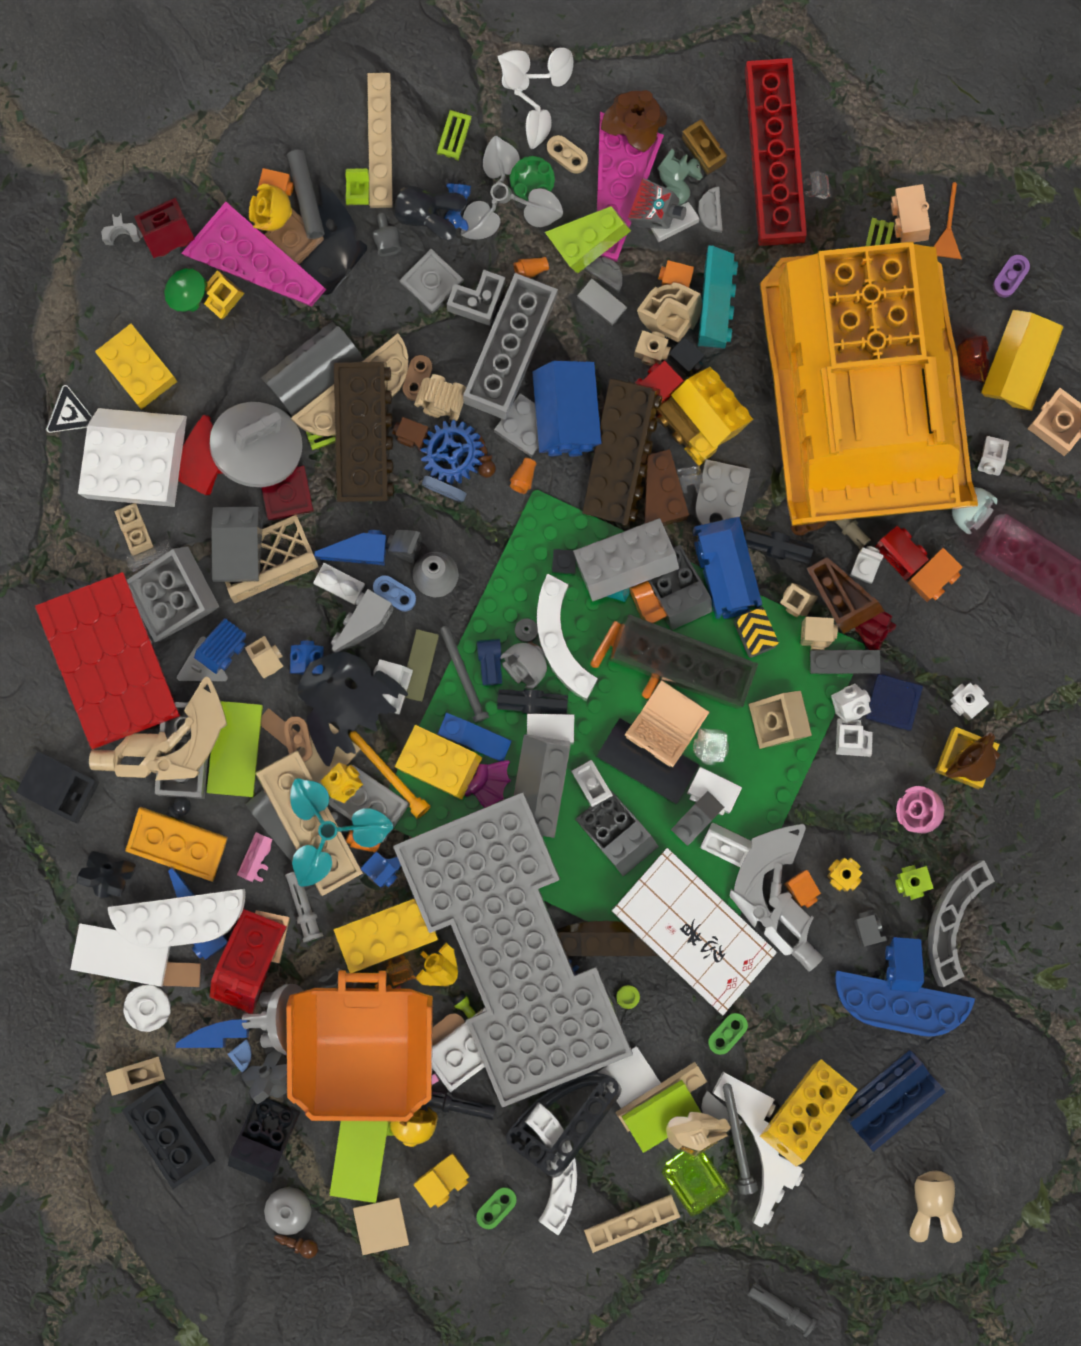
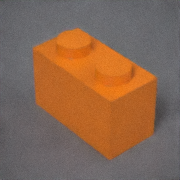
M942 548L908 584L926 602L931 598L936 601L945 592L942 587L947 582L952 585L961 576L958 571L963 567Z

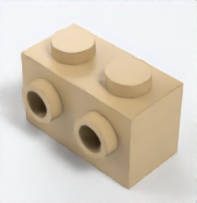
M805 617L801 627V645L811 646V650H825L826 647H829L837 639L838 625L834 624V618Z

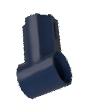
M500 639L477 641L483 686L502 684Z

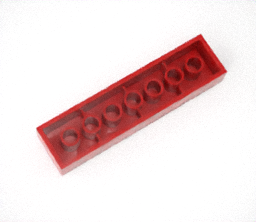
M792 58L747 61L745 80L759 246L804 243L807 232Z

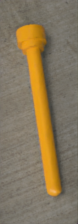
M356 731L349 733L350 739L361 748L360 750L409 802L411 813L417 819L422 817L431 807L425 799L422 800L420 797L417 798Z

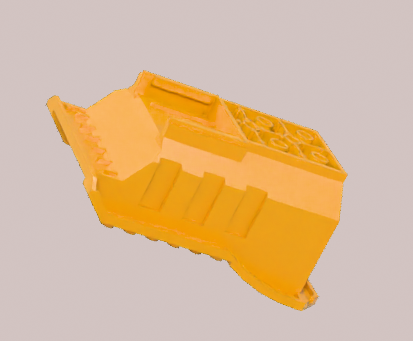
M905 242L819 251L814 255L780 258L760 283L768 350L773 371L787 506L792 526L923 511L977 507V495L971 478L958 357L949 318L942 264L938 262L936 247ZM922 369L925 372L931 431H933L931 434H929Z

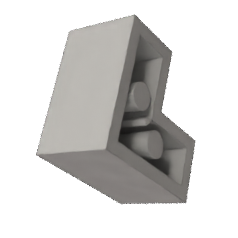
M483 270L476 291L454 283L447 302V311L491 326L506 284L505 277Z

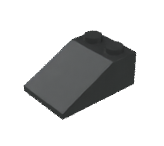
M213 507L211 527L213 582L259 581L263 517L259 507Z

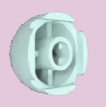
M974 487L978 500L977 507L952 509L955 523L967 534L972 533L970 531L972 528L979 529L994 511L990 508L992 503L997 504V498L985 489Z

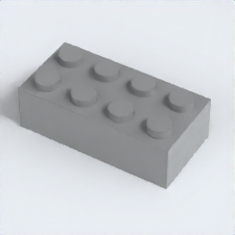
M660 518L573 551L592 601L679 569L676 553Z
M175 702L180 716L160 723V732H165L167 738L185 723L188 715L184 710L188 703ZM191 728L172 748L170 754L182 748L191 739ZM208 758L198 769L200 774L195 778L156 780L155 795L205 799Z

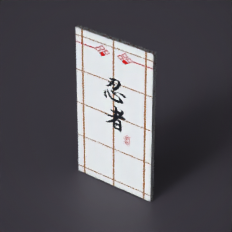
M668 848L662 851L660 856L611 910L614 915L722 1016L777 953Z

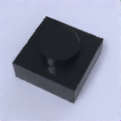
M553 550L552 573L575 575L576 559L574 550Z

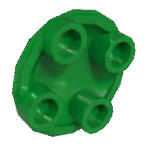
M536 156L524 157L519 160L512 168L510 174V183L514 193L528 201L529 193L534 189H546L551 192L555 182L554 171L550 163Z
M184 268L177 271L169 278L165 286L164 295L167 304L176 311H196L204 296L207 280L202 277L200 272L194 269Z

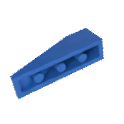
M171 868L168 870L177 898L195 896L176 869ZM224 934L211 941L193 943L195 946L192 949L200 959L204 957L205 960H208L226 947L229 940Z

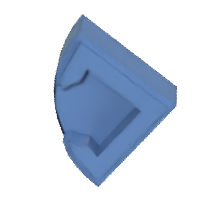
M247 1039L228 1053V1056L241 1072L247 1069L252 1057L251 1046Z

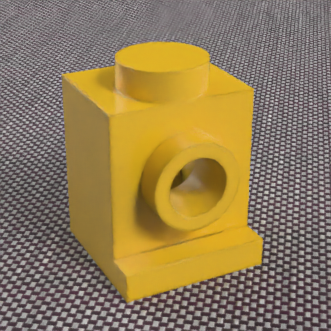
M699 432L689 441L688 446L684 450L700 466L706 459L716 453L718 447L714 448L706 437Z

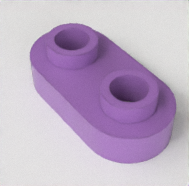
M1014 255L1005 264L993 283V290L999 297L1006 298L1011 296L1022 282L1030 268L1026 257ZM1018 265L1020 271H1015L1013 266ZM1005 283L1008 289L1003 290L1000 285Z

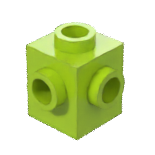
M915 865L901 868L903 873L897 874L898 879L895 880L898 893H902L903 897L910 896L911 900L923 897L924 891L934 889L927 866L916 869ZM912 878L915 880L914 886L910 883Z

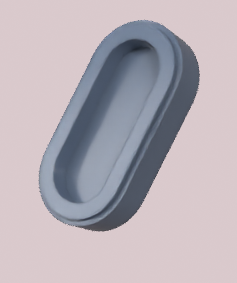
M424 476L422 485L427 489L458 502H464L467 495L464 491L430 476Z

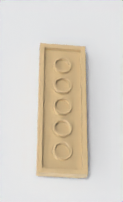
M296 750L255 774L295 849L298 850L305 845H312L318 849L322 838L318 833L321 823L317 816L314 815L310 820H302L296 816L291 807L290 792L294 780L299 778L313 781L300 754ZM328 807L319 812L324 821H332L336 824ZM338 832L333 839L325 841L321 852L331 855L332 868L325 878L315 883L321 896L363 874L341 832Z

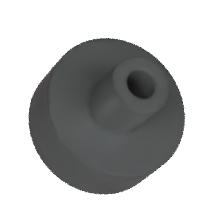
M522 619L516 624L515 635L520 641L527 643L537 637L538 628L533 620Z

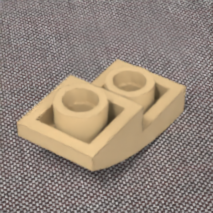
M136 503L114 511L132 556L154 547Z

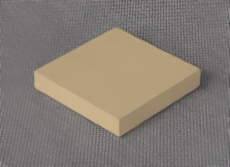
M400 1198L353 1208L363 1255L409 1245Z

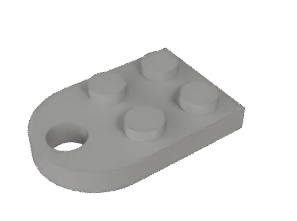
M705 460L695 506V514L701 525L710 523L709 518L713 514L720 515L722 520L740 517L750 469Z

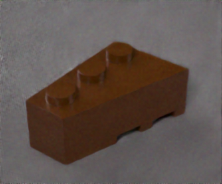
M670 449L648 455L644 524L659 518L663 526L688 520L689 513Z
M828 557L807 568L843 633L885 611L874 597L852 580Z

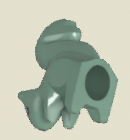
M671 149L657 169L659 170L662 182L667 186L666 189L676 194L679 198L678 205H681L690 197V188L683 181L688 175L696 180H701L703 176L700 173V163L696 158L686 163L687 154L679 160L674 157V149Z

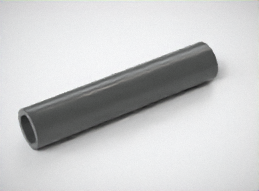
M299 149L293 150L287 154V159L306 236L308 239H317L322 237L325 232L305 152Z

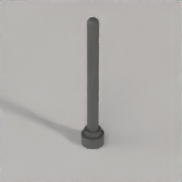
M726 1083L723 1085V1092L741 1175L738 1182L739 1193L743 1195L752 1194L758 1190L757 1182L749 1172L732 1085Z

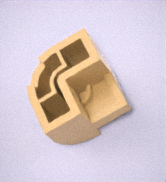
M673 282L671 285L655 287L647 295L637 312L642 323L650 331L662 333L666 337L680 342L688 329L693 330L698 322L702 310V299L700 293L682 284Z

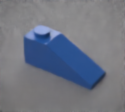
M369 530L368 533H361L315 551L314 557L316 560L385 566L387 537L382 535V531Z
M446 713L438 732L440 737L500 762L504 761L512 742L449 713Z

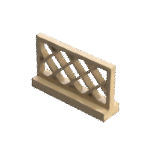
M297 515L263 529L262 541L265 535L270 533L276 535L277 538L273 547L262 543L263 548L271 551L267 561H260L264 567L259 575V581L238 582L233 585L230 582H225L234 603L319 567ZM293 523L297 527L294 538L283 534L286 526ZM281 537L292 541L288 552L277 549ZM296 543L304 545L307 553L300 556L291 554ZM275 552L286 556L282 564L275 565L270 563Z

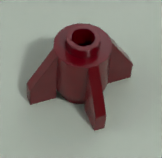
M885 611L855 627V631L859 633L869 650H880L881 642L897 626L891 622L892 616Z

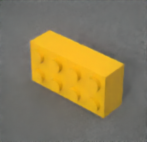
M415 898L334 929L350 973H355L439 940L436 931L429 933Z

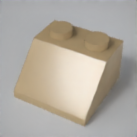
M801 691L782 693L749 704L760 749L812 736Z

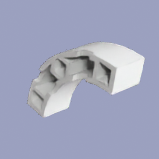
M547 574L542 585L537 607V628L541 649L551 670L564 686L576 696L587 701L598 678L583 669L566 646L561 630L560 612L568 584Z

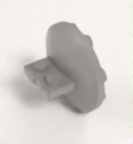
M246 402L227 409L216 420L210 435V452L218 469L229 479L245 486L266 487L283 481L296 469L302 453V437L297 425L281 409L267 403Z

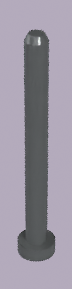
M443 626L441 627V634L474 711L473 721L474 723L484 721L489 718V714L482 709L449 627Z

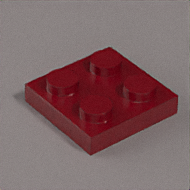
M305 466L296 467L290 476L277 484L262 487L269 521L314 512Z

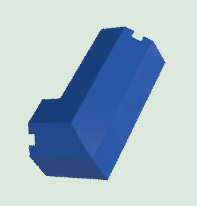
M740 517L695 526L693 537L698 536L699 540L694 542L699 565L701 568H704L703 573L712 600L715 619H720L721 615H723L724 619L749 613V608L753 606L755 610L761 608L762 601Z

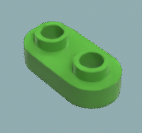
M738 1013L728 1015L708 1039L710 1050L719 1055L726 1054L747 1031L748 1023L746 1018ZM734 1020H737L740 1024L738 1029H732L731 1023ZM718 1038L724 1040L722 1047L716 1046L715 1042Z
M501 1187L496 1190L478 1210V1224L484 1229L495 1228L514 1208L516 1204L515 1192L508 1187ZM502 1195H507L509 1197V1201L507 1203H502L500 1201V1197ZM487 1212L493 1214V1219L490 1221L484 1218V1214Z

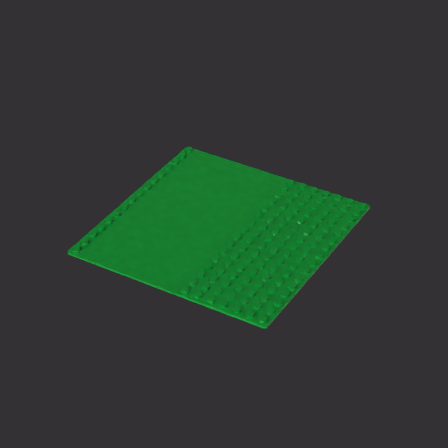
M534 490L457 647L484 712H488L489 718L479 723H474L472 718L475 716L451 659L419 727L438 735L446 713H449L511 740L512 742L504 761H510L507 775L511 780L503 791V800L514 796L524 734H527V714H522L520 711L497 710L499 689L515 691L539 690L548 694L568 695L567 715H574V744H570L555 838L543 836L560 880L539 888L543 900L587 922H623L612 910L668 848L740 916L742 911L730 898V891L735 888L740 867L701 849L700 846L712 823L750 841L754 837L782 828L834 717L835 709L831 695L847 687L853 674H810L811 646L801 645L802 621L806 616L799 615L795 617L786 611L787 607L761 595V607L764 608L779 643L776 645V648L753 658L748 657L734 625V620L737 617L724 619L723 615H721L720 619H715L713 611L671 631L664 618L645 627L631 593H629L625 602L610 597H603L592 601L577 562L575 565V575L552 573L553 550H577L625 531L594 516L582 514L583 511L539 490ZM691 563L708 592L703 573L704 568ZM547 574L568 584L560 612L561 630L566 646L579 665L588 673L598 678L587 701H584L566 688L555 673H553L548 663L544 678L533 689H526L524 687L527 684L522 681L518 684L507 673L502 664L505 662V659L502 658L500 659L502 684L483 686L477 641L500 639L501 654L514 644L526 643L516 637L515 626L522 619H531L537 624L539 595ZM754 606L749 608L750 612L755 610ZM614 621L673 655L659 683L661 680L709 711V714L682 753L685 757L699 764V767L676 805L596 758L618 719L621 718L632 725L649 700L642 696V692L654 673L612 648V646H610L598 668L591 666V660ZM837 632V639L829 647H826L825 650H865V645ZM537 634V637L532 641V643L541 647L539 637ZM801 691L812 736L760 749L749 704L782 693ZM475 752L482 757L480 764L488 765L500 762ZM590 760L593 761L609 790L618 797L659 846L625 876L620 874L575 820L591 805L588 803L571 771ZM700 767L742 787L729 814L724 813V815L718 814L688 846L671 830L696 804L690 800L691 795L687 794ZM399 769L397 770V777L417 798L425 799L431 806L418 819L411 813V808L408 806L393 828L412 838L484 808L473 794L469 797L464 796L461 800ZM391 784L389 790L408 802Z

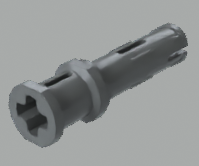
M754 1283L747 1295L785 1319L787 1326L792 1325L803 1332L804 1337L811 1333L817 1322L816 1318L811 1319L802 1313L799 1307L794 1306L792 1308L757 1283Z

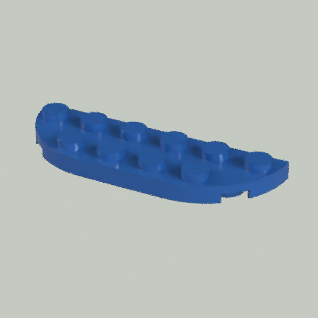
M836 971L835 975L838 997L845 1009L854 1018L871 1026L920 1036H939L955 1029L968 1017L975 998L926 988H920L918 992L890 990V981Z

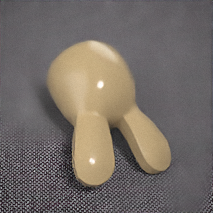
M935 1170L917 1177L915 1182V1199L918 1212L910 1228V1237L914 1241L924 1242L927 1240L931 1217L940 1218L943 1237L947 1242L956 1243L962 1238L960 1225L953 1213L955 1182L948 1174Z

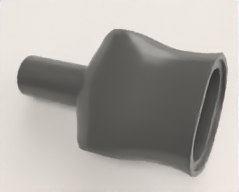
M378 214L379 229L372 233L378 249V255L384 257L399 253L401 247L397 227L388 226L386 214Z

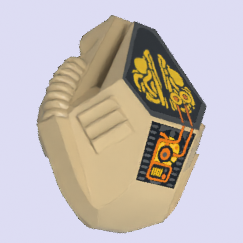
M690 1112L688 1117L672 1118L667 1124L666 1132L669 1142L675 1148L696 1156L724 1140L728 1136L726 1132L731 1129V1126L726 1119L718 1120L704 1113Z

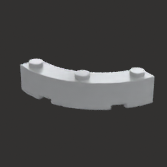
M984 860L977 861L960 872L943 891L933 911L928 933V954L932 973L938 986L944 987L964 977L958 959L956 935L966 906L981 890L995 882Z

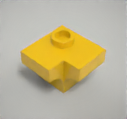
M217 270L207 282L205 290L209 297L204 304L220 319H224L245 293Z

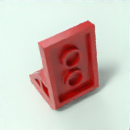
M243 909L213 974L210 998L253 1014L265 984L268 969L287 926Z

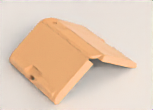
M661 680L625 736L639 747L655 755L654 757L669 767H673L709 714V711Z

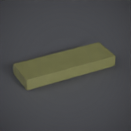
M416 630L407 668L413 670L407 688L408 696H405L406 699L423 702L439 639L438 634Z

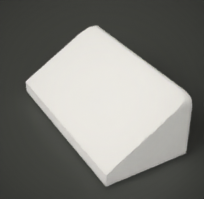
M689 202L681 205L686 207L687 210L684 220L673 218L668 229L651 228L658 242L699 223V217Z
M712 823L700 848L741 868L746 855L752 847V843L750 840Z

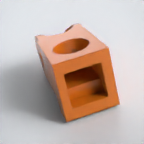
M648 581L629 588L645 627L666 617L665 611L661 608Z

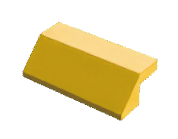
M1013 310L981 394L985 397L1005 400L1014 408L1032 411L1063 326L1031 312Z

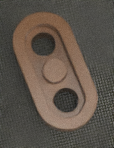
M418 355L409 364L403 384V393L411 401H416L422 380L431 377L432 363L426 356ZM419 363L425 365L423 370L416 368ZM411 385H417L418 390L415 392L411 391Z
M291 717L284 724L288 752L290 754L300 747L305 748V754L301 756L305 763L310 760L313 754L308 726L302 718ZM294 725L300 726L298 733H293L292 728Z

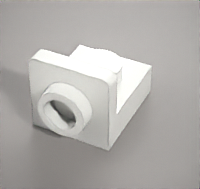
M986 436L978 471L999 476L1005 464L1009 441Z
M862 547L850 576L872 584L883 555L879 554L880 551L874 547Z

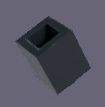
M685 337L668 355V359L687 377L692 372L696 374L704 365L702 363L704 355Z

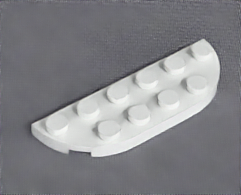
M245 889L108 907V913L119 934L127 941L140 947L162 948L206 942L226 934L231 930L237 919L240 918L245 904Z

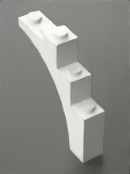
M722 1072L712 1093L725 1101L723 1085L726 1083L732 1085L737 1113L750 1129L758 1147L762 1165V1188L759 1204L752 1222L763 1227L764 1223L768 1225L773 1217L774 1212L771 1209L775 1202L779 1203L785 1193L782 1189L783 1186L793 1189L794 1186L798 1187L804 1177V1174L801 1173L803 1168L799 1165L796 1167L789 1160L778 1155L779 1152L760 1137L769 1124L764 1120L765 1117H770L775 1109L774 1099Z

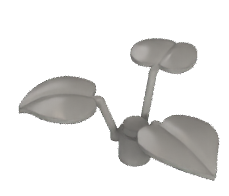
M494 136L487 145L483 157V168L490 178L495 179L501 176V179L491 188L490 193L493 198L491 209L483 201H475L465 209L463 219L467 221L469 229L467 231L461 230V235L468 239L476 240L492 236L498 230L501 223L500 217L494 213L497 203L504 204L509 202L510 199L527 205L524 209V217L529 224L535 227L548 226L563 216V208L560 201L550 191L540 188L534 189L529 193L528 201L513 195L511 189L503 183L506 178L505 174H511L512 168L520 160V156L512 145L498 136Z

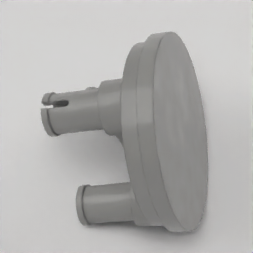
M285 984L274 992H262L259 998L260 1005L262 1007L268 1006L267 1011H263L261 1014L245 1013L242 1016V1020H250L251 1022L242 1023L243 1028L267 1030L268 1033L261 1035V1046L263 1048L274 1047L278 1052L287 1055V1002L289 995L303 992V989L296 984Z

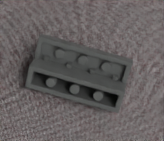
M331 322L311 339L304 342L292 354L288 355L282 362L270 369L261 379L275 394L284 408L294 416L334 384V363L362 362L364 358L342 329Z

